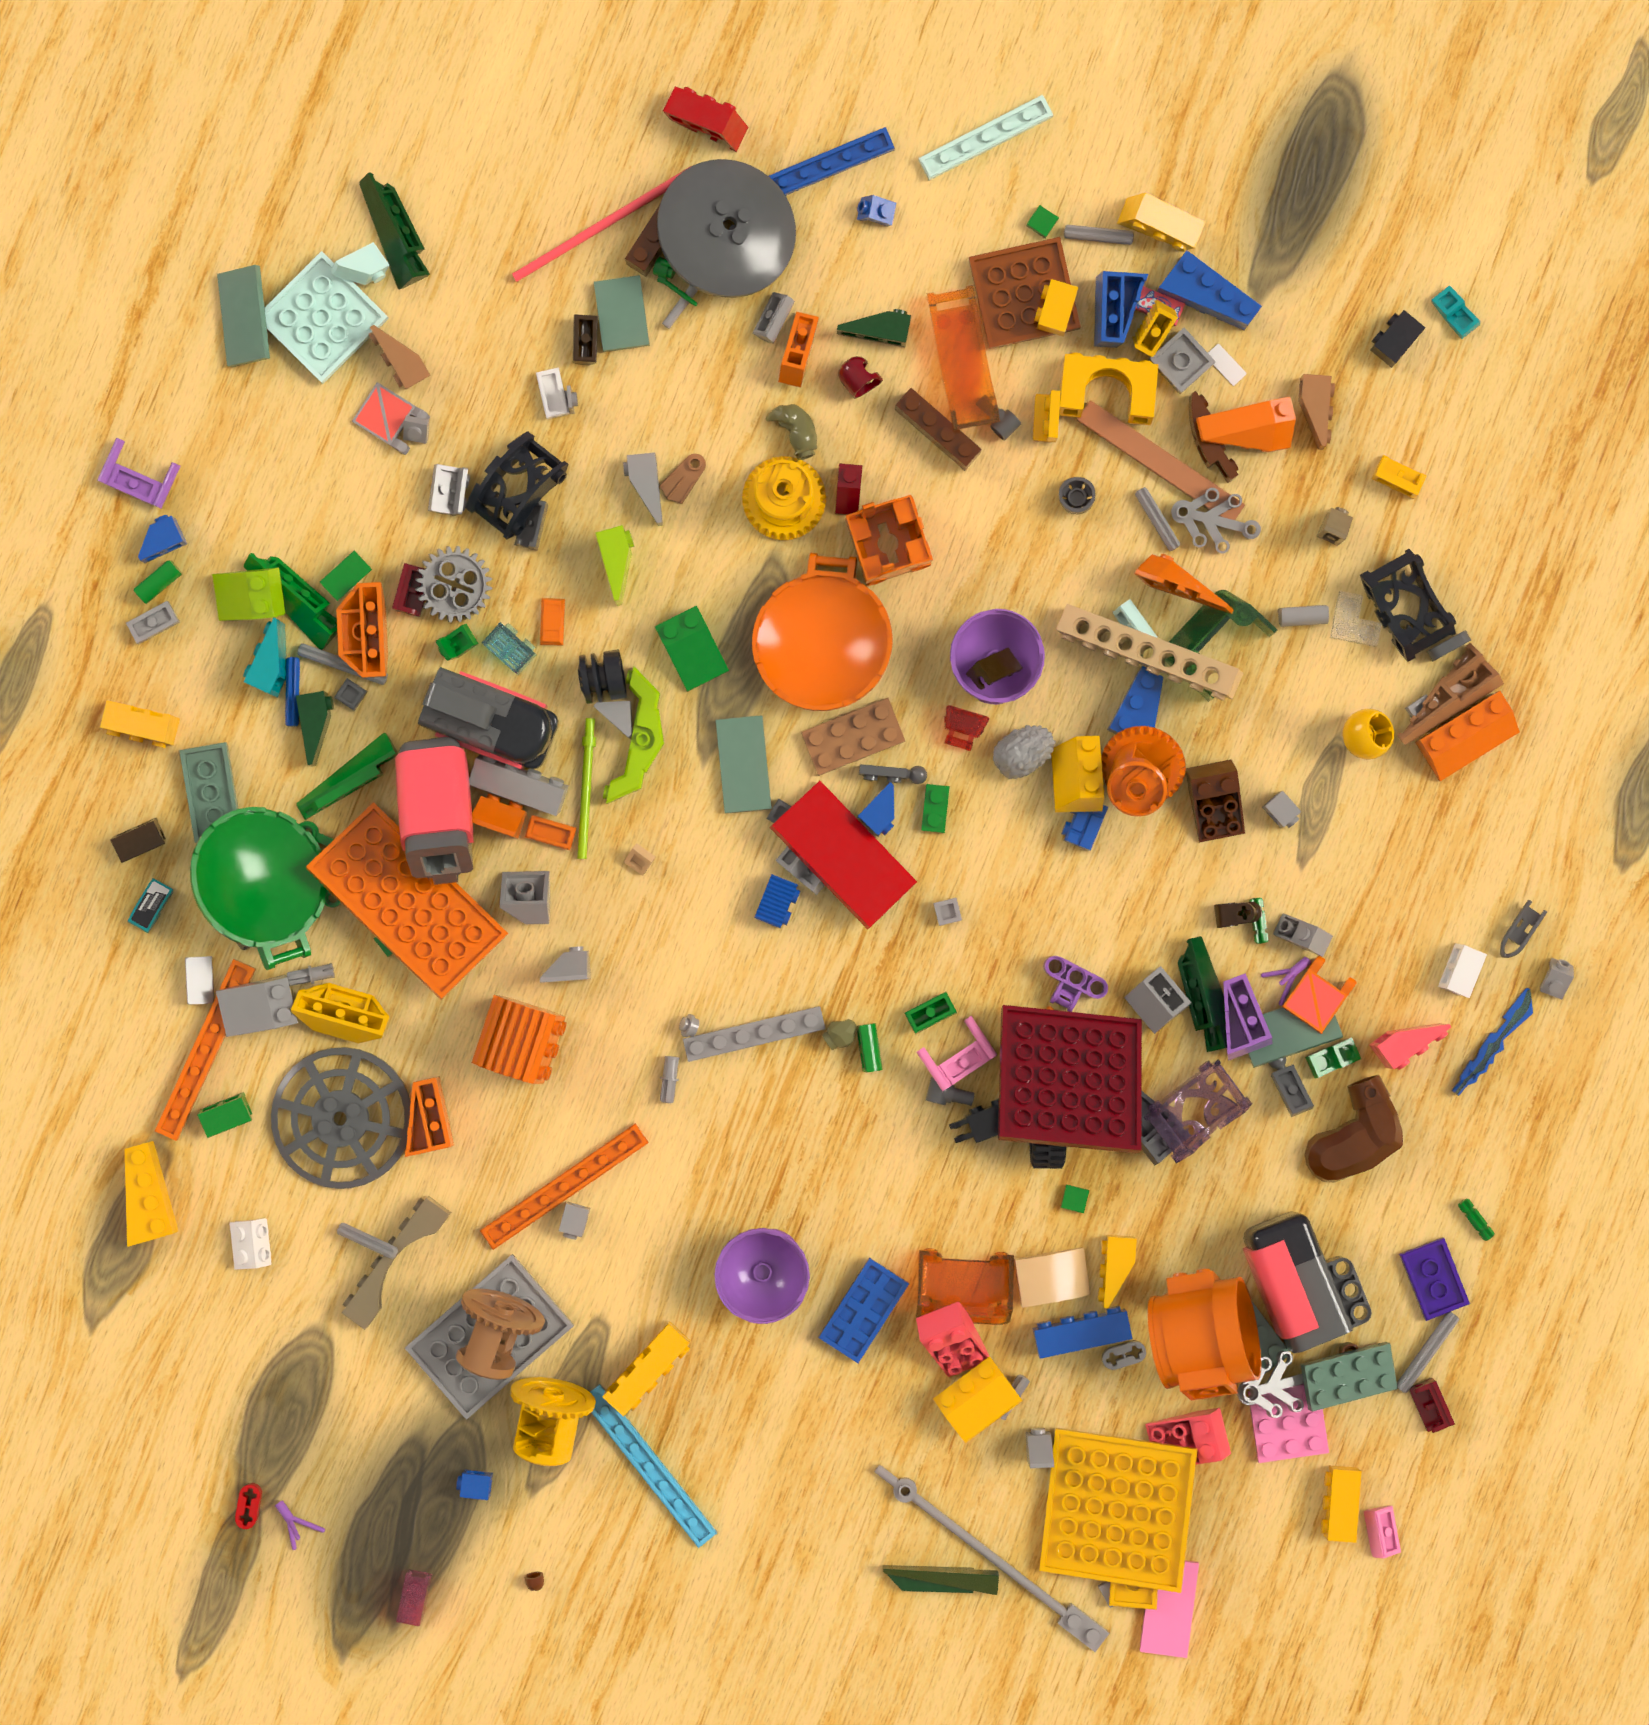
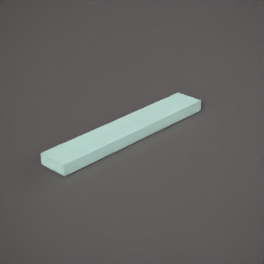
M1041 95L920 157L918 161L930 181L1053 117V113L1044 96Z

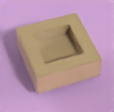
M636 843L624 863L643 876L654 861L655 856Z

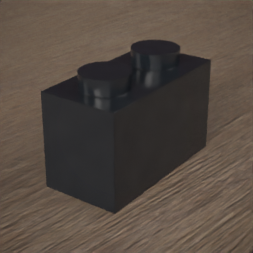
M1405 310L1400 315L1394 313L1386 323L1390 327L1385 333L1380 330L1371 341L1375 345L1370 351L1391 368L1426 328Z

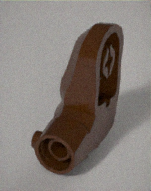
M1380 1075L1370 1076L1347 1086L1353 1110H1356L1355 1119L1343 1123L1336 1129L1318 1133L1308 1141L1305 1151L1306 1165L1312 1175L1322 1182L1334 1183L1349 1176L1368 1171L1403 1146V1131L1398 1113L1389 1098L1391 1095Z

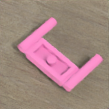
M972 1016L964 1020L977 1041L939 1066L935 1064L924 1047L916 1052L942 1092L997 1056V1053Z

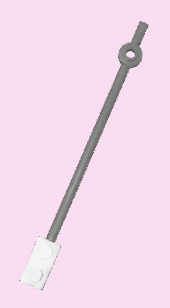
M878 1465L874 1472L893 1486V1493L898 1501L903 1503L914 1502L1059 1614L1061 1617L1057 1623L1094 1652L1097 1651L1110 1634L1108 1630L1073 1603H1070L1065 1608L917 1494V1487L912 1479L907 1477L898 1479L881 1465ZM908 1487L910 1491L904 1495L901 1493V1489Z

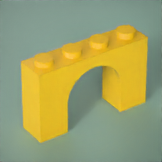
M1076 352L1065 354L1060 387L1059 415L1081 418L1086 386L1096 378L1107 376L1121 381L1129 392L1128 423L1151 426L1154 418L1159 364H1153L1147 360L1133 362L1127 358L1106 359L1102 355L1088 357Z

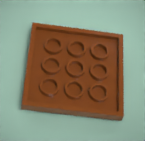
M1060 237L969 257L989 349L1056 335L1036 329L1038 322L1034 321L1038 307L1043 308L1045 299H1041L1044 285L1049 286L1051 279L1071 285ZM1075 301L1065 333L1081 328Z

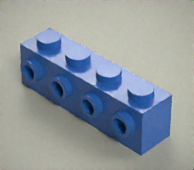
M1120 1306L1107 1308V1312L1098 1314L1097 1311L1083 1313L1084 1317L1074 1319V1316L1060 1318L1061 1322L1051 1324V1321L1037 1323V1327L1033 1328L1039 1358L1133 1339L1127 1311L1125 1308L1121 1309Z

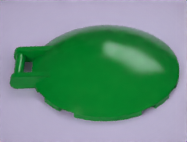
M246 807L221 816L200 836L192 854L190 882L194 899L206 920L228 939L245 946L256 947L264 968L270 970L275 968L277 964L298 957L306 958L311 956V948L305 932L319 918L326 902L327 889L306 869V866L322 850L312 834L296 822L297 820L283 812L266 809L265 807ZM295 941L297 948L274 956L272 955L270 949Z

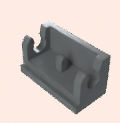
M540 500L532 510L524 524V530L520 535L516 536L515 546L538 551L548 509L547 502Z

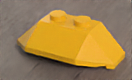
M332 983L313 986L306 990H298L291 1008V1013L313 1031L358 1044L382 1038L389 1021V1015L373 995Z

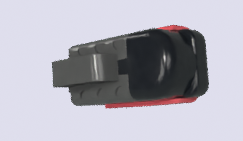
M442 667L438 669L433 683L431 682L418 720V725L436 732L435 736L438 738L452 737L459 742L460 747L523 770L524 767L538 769L543 765L559 725L556 714L547 710L548 706L544 703L462 671L458 674Z

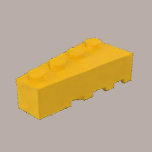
M154 1141L124 1149L127 1247L178 1232Z
M669 1322L607 1388L603 1398L624 1417L629 1410L633 1411L641 1403L642 1400L640 1398L645 1392L649 1394L658 1384L656 1380L661 1374L666 1376L674 1367L672 1362L677 1357L683 1358L690 1350L688 1345L691 1340L674 1324Z

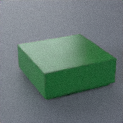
M1039 205L1026 226L1046 239L1059 220V217Z
M1066 1184L1061 1208L1084 1213L1090 1190Z

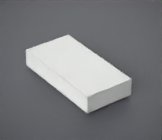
M559 368L537 372L536 376L546 419L569 415Z

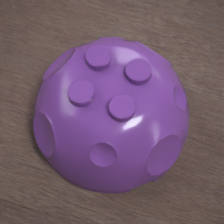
M992 609L975 614L961 625L951 643L950 661L955 678L967 693L983 703L999 705L1024 696L1035 686L1044 667L1045 651L1040 634L1028 619L1010 610ZM1009 647L1023 669L1010 677L1007 676L994 682L992 685H988L980 677L985 688L982 690L977 688L972 679L967 677L966 673L977 661Z
M768 1228L750 1229L731 1239L719 1255L714 1274L718 1295L726 1308L735 1316L757 1324H768L782 1320L797 1310L808 1290L810 1279L809 1264L799 1245L787 1233L778 1229Z

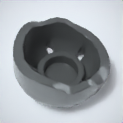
M1073 477L1064 481L1059 489V501L1063 509L1075 515L1083 514L1090 510L1095 502L1094 485L1082 477Z

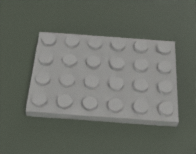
M514 1254L509 1256L473 1288L496 1290L518 1297L534 1306L544 1316L545 1323L540 1332L527 1336L524 1334L517 1335L511 1352V1356L516 1362L511 1377L502 1380L480 1377L464 1369L457 1361V1351L468 1345L476 1323V1319L471 1318L463 1310L462 1298L405 1347L407 1352L466 1420L574 1326L571 1320Z

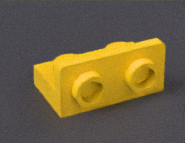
M1051 390L1050 394L1035 395L1033 441H1057L1061 391Z

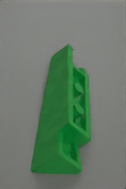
M254 553L248 555L244 563V568L247 571L279 568L285 613L318 649L323 650L338 634L337 618L325 611L330 603L278 557L270 556L268 559H261L256 557Z
M387 733L381 734L297 802V807L305 820L383 775L379 766L398 755Z

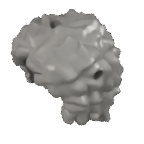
M1026 725L1025 728L1014 729L1009 735L998 741L994 747L993 761L1000 770V773L1006 778H1022L1042 767L1046 759H1051L1050 753L1053 752V746L1056 742L1053 740L1052 733L1047 728H1042L1041 725H1033L1032 727Z

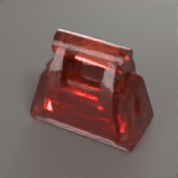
M951 705L946 706L944 727L947 730L949 729L944 744L971 751L974 737L978 739L984 732L983 730L989 722V717ZM954 732L969 735L968 740L953 737Z

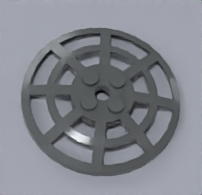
M348 1047L318 1051L294 1065L277 1088L271 1110V1129L274 1141L286 1163L297 1174L308 1181L335 1189L362 1186L388 1172L406 1149L411 1100L404 1082L396 1071L374 1054ZM331 1055L352 1056L348 1069H333L320 1074L313 1062L319 1058ZM361 1058L380 1067L393 1082L380 1089L369 1077L357 1072ZM305 1067L311 1079L300 1089L294 1102L282 1099L283 1091L289 1081L299 1070ZM334 1076H345L342 1090L329 1092L323 1080ZM355 1079L366 1084L373 1093L364 1099L353 1093L352 1089ZM315 1085L321 1098L314 1107L301 1104L305 1094ZM398 1090L404 1107L403 1129L389 1126L390 1111L385 1097ZM378 1101L382 1110V1124L369 1121L368 1107ZM278 1108L291 1111V1127L295 1140L285 1147L278 1130ZM337 1112H343L346 1115L347 1120L344 1125L335 1123L334 1115ZM298 1113L311 1116L313 1129L301 1136L298 1126ZM366 1130L379 1133L373 1146L365 1152L359 1139L362 1138ZM387 1135L401 1138L392 1157L377 1170L370 1157L380 1149ZM316 1138L328 1144L325 1158L312 1151L307 1144ZM350 1145L357 1158L347 1161H335L337 1147ZM301 1148L309 1158L323 1165L321 1178L304 1171L289 1155ZM362 1163L369 1174L364 1178L353 1181H330L333 1168H348Z

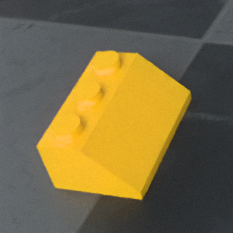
M1076 736L1054 747L1051 753L1055 812L1102 811L1104 788L1100 736Z
M990 1356L933 1398L941 1412L965 1443L1023 1401Z

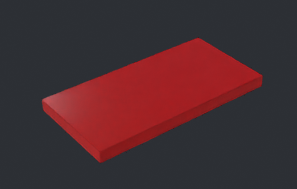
M821 781L815 784L770 827L867 930L917 883L911 874Z

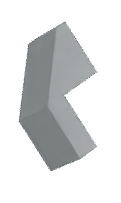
M788 846L776 859L781 866L816 895L825 886Z

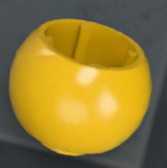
M1371 708L1361 709L1353 713L1346 720L1342 736L1344 744L1351 754L1357 758L1370 760L1384 755L1390 749L1394 740V729L1390 719L1381 711Z

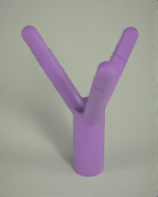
M1305 956L1289 969L1261 974L1263 978L1287 974L1279 982L1280 985H1284L1288 981L1279 1001L1280 1006L1284 1004L1295 977L1311 964L1308 957Z
M283 1500L275 1505L287 1523L292 1550L297 1549L295 1539H300L294 1522L322 1533L325 1532L323 1527L293 1516Z

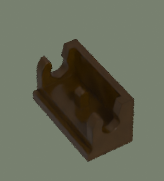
M1008 647L977 661L968 670L966 675L972 679L977 688L982 690L985 686L981 682L980 677L988 685H992L998 680L1020 672L1023 667Z
M154 818L113 836L110 841L121 863L164 845L166 838L157 818Z

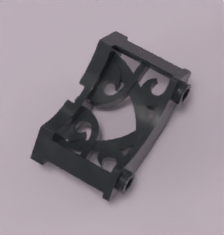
M529 431L508 444L507 448L509 450L501 458L499 456L494 458L485 469L487 476L481 485L476 483L465 507L471 513L476 512L504 534L503 537L506 540L522 533L527 518L538 502L553 487L561 484L567 476L566 471L569 464L566 461L561 462L534 441L535 436ZM530 452L538 458L533 460V457L531 456ZM519 461V465L521 467L513 468V466ZM541 463H545L550 468H552V470L549 471L546 475H543V471L549 469L545 466H536ZM527 471L528 482L526 492L505 498L507 489L503 476L506 473L517 475ZM497 485H500V493L498 491L493 492ZM485 506L495 507L494 513ZM502 508L503 515L507 520L508 514L513 513V516L508 524L504 522L501 518H499Z
M1410 549L1405 550V554L1371 573L1366 571L1360 574L1368 599H1372L1375 603L1374 606L1378 608L1374 611L1383 628H1389L1388 631L1390 634L1392 633L1393 637L1391 641L1407 662L1416 658L1415 654L1449 635L1453 636L1456 634L1454 627L1456 620L1450 612L1447 613L1433 592L1424 573V562L1419 554L1415 555ZM1409 564L1411 575L1409 577L1406 576L1405 570H1403L1400 574V580H1397L1396 571ZM1391 575V580L1378 582L1383 578ZM1416 580L1418 586H1416V585H1414V584H1412V583ZM1390 589H1392L1393 599L1391 602H1387L1385 600V595H1391L1392 592ZM1399 589L1420 597L1416 621L1412 617L1403 614L1393 616L1391 610L1398 603ZM1428 606L1431 607L1433 612H1428ZM1433 618H1436L1443 627L1430 634L1423 626L1436 627L1431 622ZM1402 620H1405L1409 622L1413 627L1411 628V626L1407 624L1406 629H1402L1400 627V622ZM1420 633L1425 636L1424 638L1412 644V642L1418 637Z

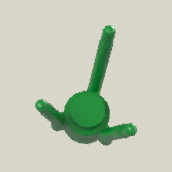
M659 257L653 268V274L658 276L657 282L665 284L686 301L697 306L698 303L667 280L668 278L672 279L676 272L665 258Z

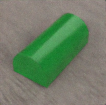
M168 560L136 586L133 591L147 604L179 578L182 572L173 561Z
M947 992L905 1012V1016L915 1034L957 1014Z
M876 1023L858 1025L856 1031L862 1071L868 1073L883 1070Z

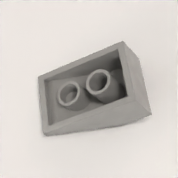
M286 974L216 991L226 1037L276 1029L298 1023L297 1017L291 1013L293 1000Z

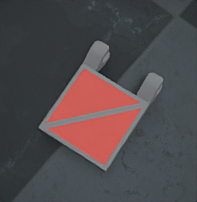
M377 382L352 422L406 455L410 447L397 439L404 428L406 415L428 420L430 416L424 410L416 407Z

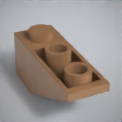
M372 325L370 327L372 332L369 333V336L375 346L380 344L384 353L381 356L387 367L393 366L396 372L393 377L399 387L404 385L405 389H408L431 376L417 353L377 326Z
M1303 374L1300 378L1298 402L1317 448L1323 450L1327 443L1330 444L1331 429H1328V420H1332L1333 406H1330V397L1334 396L1335 383H1331L1332 376Z

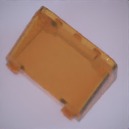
M927 1248L924 1251L919 1250L916 1318L960 1302L969 1314L973 1324H1008L1013 1311L1014 1255L997 1252L989 1258V1261L944 1259L942 1254L936 1249Z

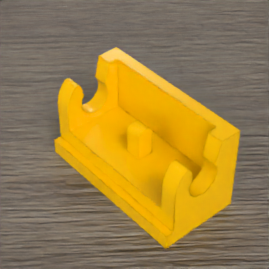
M1383 455L1371 479L1414 499L1418 496L1427 475Z

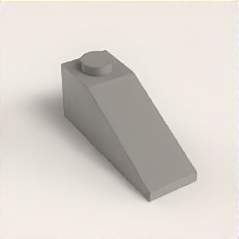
M655 452L627 455V462H623L624 475L629 476L631 484L657 525L663 526Z

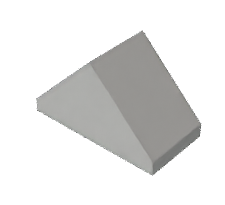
M630 701L596 702L594 704V707L629 739L632 737Z

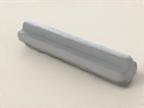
M1066 225L1064 230V237L1068 239L1128 245L1132 244L1134 236L1133 232L1128 230Z
M1146 487L1141 488L1135 493V496L1168 550H1175L1180 546L1179 540Z
M341 1223L337 1229L338 1235L390 1259H394L398 1253L397 1247L348 1224Z

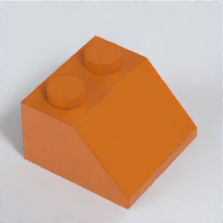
M488 794L487 798L480 796L472 812V823L518 839L528 813L522 810L523 805L511 801L509 805L500 803L501 798Z

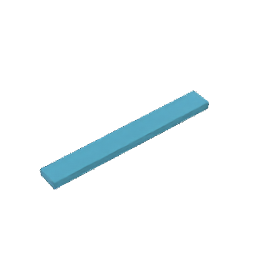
M601 1384L590 1391L596 1400L595 1408L591 1413L698 1548L717 1534L716 1529L626 1416L623 1417L603 1398L605 1389Z

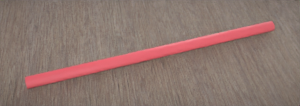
M682 172L512 273L514 279L518 282L661 196Z

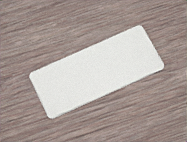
M1217 344L1208 352L1215 360L1213 365L1233 386L1246 375V372L1220 344Z

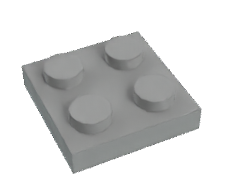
M1185 328L1159 349L1154 357L1149 358V361L1153 364H1159L1158 371L1179 394L1184 392L1215 364V360Z

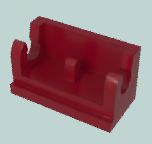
M404 563L392 609L420 617L425 600H418L423 592L415 590V588L421 586V583L415 581V579L422 578V574L417 570H425V568Z
M1429 1378L1413 1385L1409 1389L1427 1432L1432 1431V1433L1455 1425L1436 1380Z

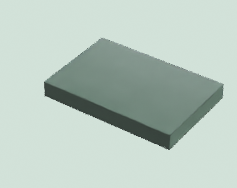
M640 275L594 281L603 352L650 346Z

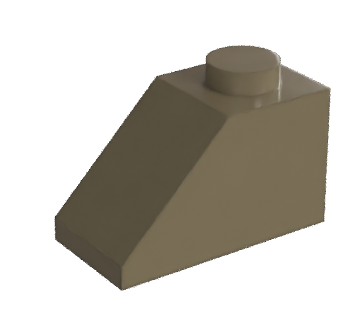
M1331 508L1324 518L1317 537L1336 546L1340 545L1347 538L1353 517L1349 516V512L1343 508Z

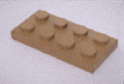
M889 698L801 732L818 776L905 742Z

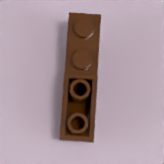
M1195 391L1189 397V421L1195 445L1205 466L1209 468L1216 464L1227 483H1229L1239 475L1237 473L1239 470L1238 466L1232 458L1228 459L1224 453L1226 451L1224 445L1201 441L1196 418L1210 415L1211 413L1207 409L1209 405L1202 394L1198 395Z

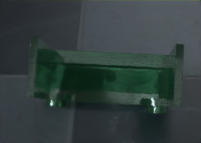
M1219 590L1215 594L1234 610L1233 613L1230 614L1203 605L1169 642L1199 653L1229 619L1242 627L1248 626L1253 622L1268 637L1275 634L1278 630L1251 604L1227 590ZM1168 657L1165 661L1172 666L1175 662V657ZM1190 665L1186 670V674L1193 675L1197 670V666ZM1204 689L1203 692H1199L1208 702L1214 698L1211 696V691Z

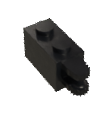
M999 1098L991 1101L992 1106L984 1109L982 1105L969 1109L970 1114L965 1115L966 1118L949 1124L950 1129H957L962 1125L968 1124L971 1132L960 1134L954 1138L955 1143L974 1138L975 1142L979 1143L998 1135Z

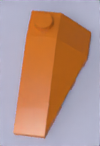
M1285 397L1198 417L1196 422L1202 442L1226 446L1235 445L1241 446L1244 449L1253 448L1263 452H1273L1291 447L1296 417L1291 397Z

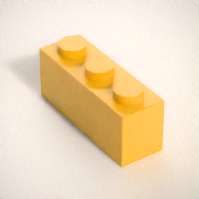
M1329 1465V1472H1325L1324 1484L1328 1486L1327 1495L1323 1496V1510H1326V1516L1321 1521V1533L1324 1534L1328 1541L1356 1543L1362 1473L1357 1467Z

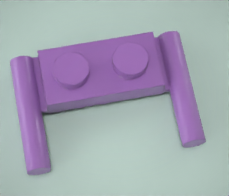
M116 438L97 481L162 509L180 469V465L172 462L163 483H160L116 463L125 441Z

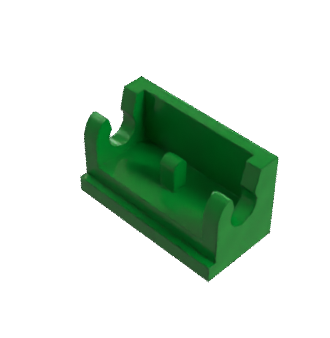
M354 550L327 574L320 583L338 601L372 569Z
M244 1092L204 1107L197 1114L207 1138L252 1121V1111Z

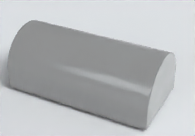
M773 292L753 334L768 343L774 344L795 301L788 295Z
M1327 605L1279 608L1280 627L1328 624L1329 607Z

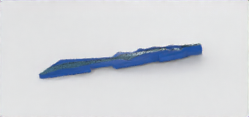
M1526 988L1504 1014L1502 1018L1506 1021L1498 1031L1488 1035L1479 1048L1476 1058L1468 1062L1459 1076V1082L1451 1090L1457 1096L1468 1085L1476 1083L1479 1075L1487 1072L1489 1064L1494 1063L1495 1055L1504 1050L1503 1040L1533 1014L1531 991L1529 988Z

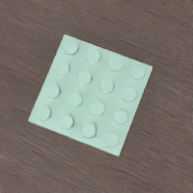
M321 251L265 307L267 329L324 384L370 338L369 333L372 332L370 327L375 325L380 328L389 318L353 281L333 276L331 269L334 263Z

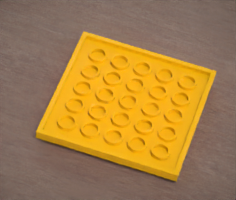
M1056 1428L1053 1446L1054 1467H1051L1039 1571L1181 1593L1198 1449Z

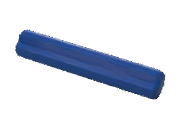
M288 657L286 659L285 724L290 727L299 725L296 695H299L300 659L297 657Z

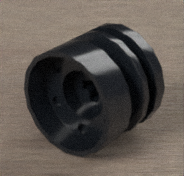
M619 649L604 651L603 663H598L595 653H592L590 665L587 663L586 655H579L578 677L581 692L587 704L593 703L594 692L597 694L598 702H603V691L608 690L611 700L627 698L625 676Z

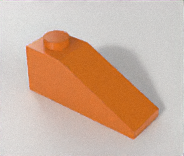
M796 311L782 359L778 382L801 388L819 317Z

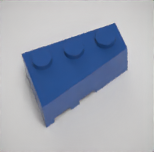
M1102 271L1096 276L1094 347L1117 348L1125 342L1148 274Z
M1142 666L1107 730L1116 735L1118 732L1134 726H1150L1155 728L1163 676L1152 674L1146 671L1147 668L1145 666Z

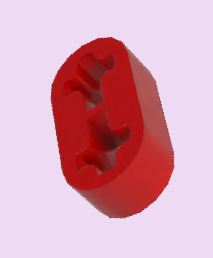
M248 1483L240 1490L235 1514V1522L239 1528H252L258 1520L262 1489L256 1483ZM251 1488L257 1496L252 1498L251 1504H248L249 1497L245 1495V1492H248ZM249 1508V1517H252L253 1520L246 1524L241 1516Z

